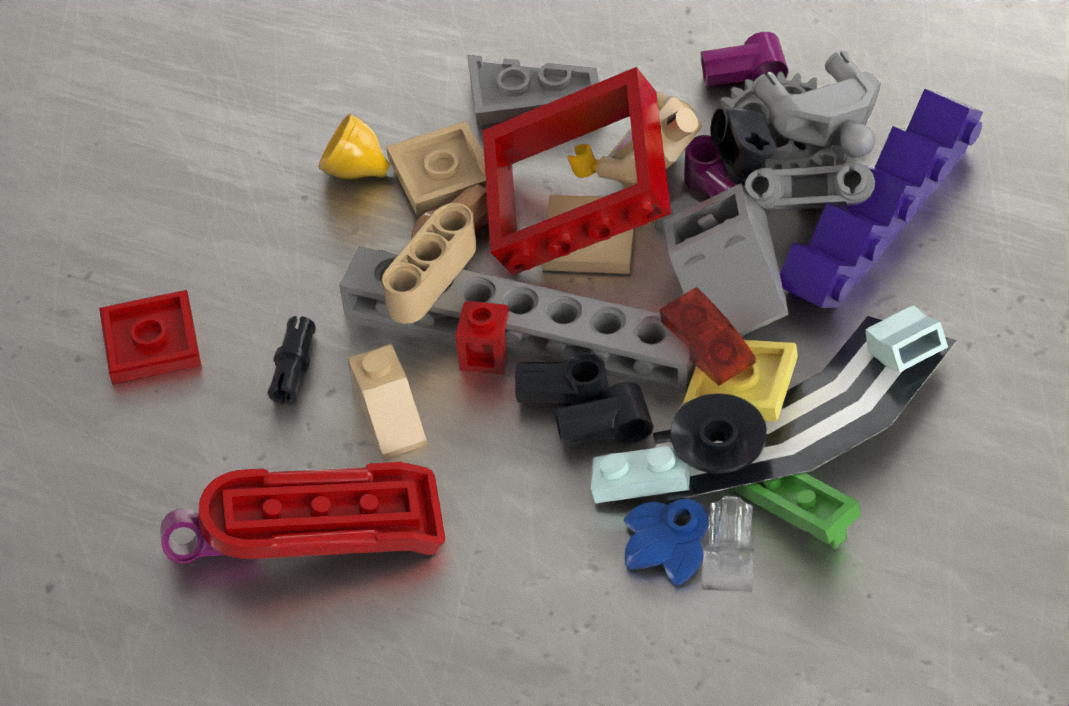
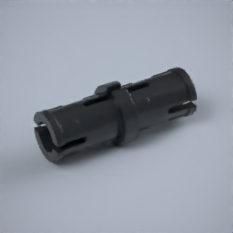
M297 316L289 318L282 346L275 351L273 362H275L276 368L271 385L268 388V396L278 404L284 403L286 392H288L287 405L295 403L302 374L309 369L311 359L308 352L312 337L316 331V325L312 320L304 316L300 317L298 329L295 328L298 320Z

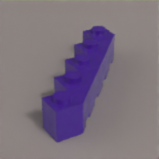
M924 88L907 129L892 126L876 165H865L873 173L875 179V187L871 197L863 203L851 206L826 203L810 243H792L780 271L783 289L821 308H837L843 303L851 290L874 262L879 260L884 250L902 228L912 220L916 211L930 194L944 181L949 171L966 152L968 146H972L976 142L982 129L980 118L983 111L942 93Z

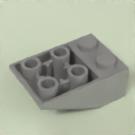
M741 183L662 221L668 254L695 322L703 323V345L706 337L737 339L789 315L766 212L748 194L746 188Z

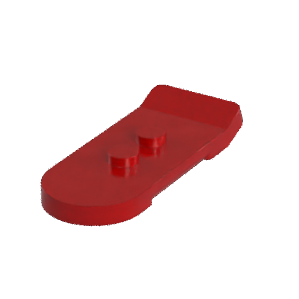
M405 462L370 463L362 468L268 472V470L263 468L235 470L222 474L211 481L204 489L199 500L198 523L204 539L217 551L234 558L261 559L407 550L432 555L445 542L435 475L427 467Z

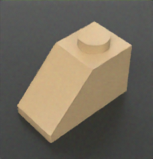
M392 344L347 358L354 395L383 460L427 446L426 436L406 374Z

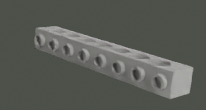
M359 246L339 284L345 315L456 340L455 335L465 301L505 304L509 308L505 329L507 352L548 362H567L578 353H595L605 362L608 376L681 393H687L703 347V323L691 321L684 317H673L650 312L639 307H628L610 303L594 297L588 298L561 292L554 288L521 283L510 278H499L481 274L469 269H462L419 321L408 324L398 323L392 320L387 313L382 283L384 272L398 255L385 250H374Z

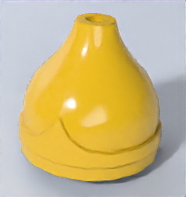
M351 113L342 120L335 130L318 165V168L324 173L342 180H354L363 177L383 178L390 167V163L384 157L373 130L366 123L362 122L359 117Z

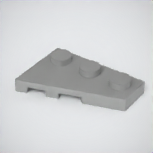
M467 55L477 125L504 122L599 82L597 68L546 63L541 68L520 66L519 60L504 59L502 64L482 62V56Z

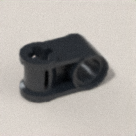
M721 106L716 108L710 125L711 140L716 146L726 177L737 185L741 183L745 186L748 176L755 170L761 169L765 160L772 157L776 149V144L767 127L766 117L762 111Z

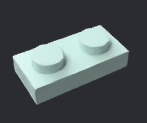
M672 445L593 457L591 492L596 504L689 490L690 466L680 459Z

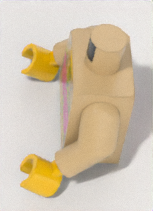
M657 92L665 167L667 169L677 160L697 135L702 125L697 119L693 108L687 102L678 100L674 96ZM631 128L608 156L595 159L589 144H579L574 147L577 156L569 155L567 157L573 173L578 178H586L597 172L599 177L619 181L625 188L637 184Z

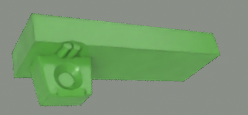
M805 472L728 488L801 530L809 532L815 539L823 541L833 549H836L847 539V527L861 516L857 500Z

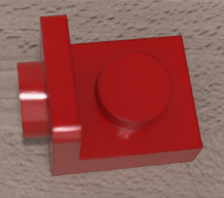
M465 301L463 303L455 335L460 370L505 375L508 362L505 329L509 316L507 305Z

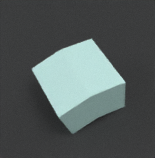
M914 305L865 329L868 352L884 366L898 372L948 348L941 322L926 316Z

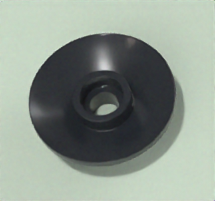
M715 393L697 397L683 405L673 418L670 437L674 451L686 464L703 472L722 474L740 470L754 462L762 453L766 444L767 429L763 416L750 402L734 395Z

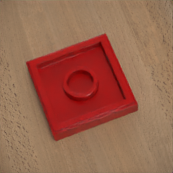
M187 290L99 308L112 385L202 366Z

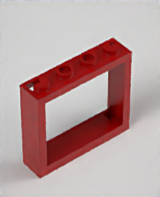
M637 67L483 130L490 252L512 276L671 214L657 92ZM630 117L637 184L517 231L512 164Z

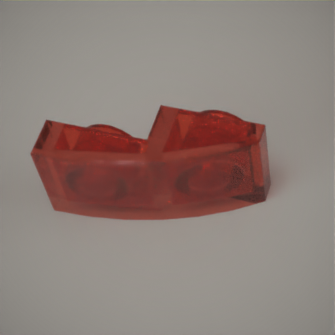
M697 287L659 309L661 322L689 348L690 360L718 386L756 363L755 355L737 330Z

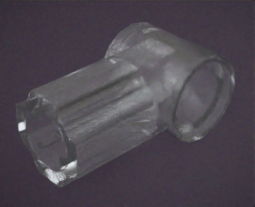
M727 496L718 502L711 503L708 528L709 542L708 546H704L702 590L752 592L754 548H751L753 505L745 503L741 497Z

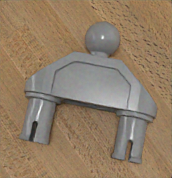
M840 51V56L835 52L825 63V70L837 83L797 95L789 94L774 73L771 72L767 73V78L762 74L753 82L752 92L769 110V121L786 138L823 147L840 142L843 151L851 157H863L873 149L875 136L871 128L866 126L875 106L881 83L873 74L862 72L846 51Z
M851 162L840 166L792 169L762 168L755 170L748 176L744 187L748 194L764 210H801L825 208L826 203L839 204L841 206L863 203L871 197L875 187V179L867 166Z

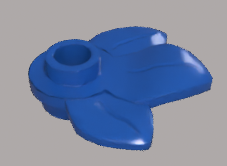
M679 499L669 505L654 501L647 502L635 507L624 518L628 528L635 532L630 537L625 549V565L627 569H644L663 563L669 579L675 586H680L692 577L700 567L704 558L700 540L707 532L709 519L704 507L699 502L692 499ZM691 516L689 523L686 525H675L680 517Z

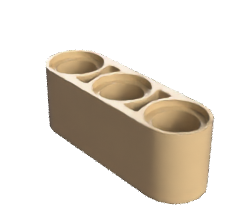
M448 203L439 207L386 269L382 276L387 313L392 320L402 324L419 321L472 258L476 251L473 213L470 208L460 203Z

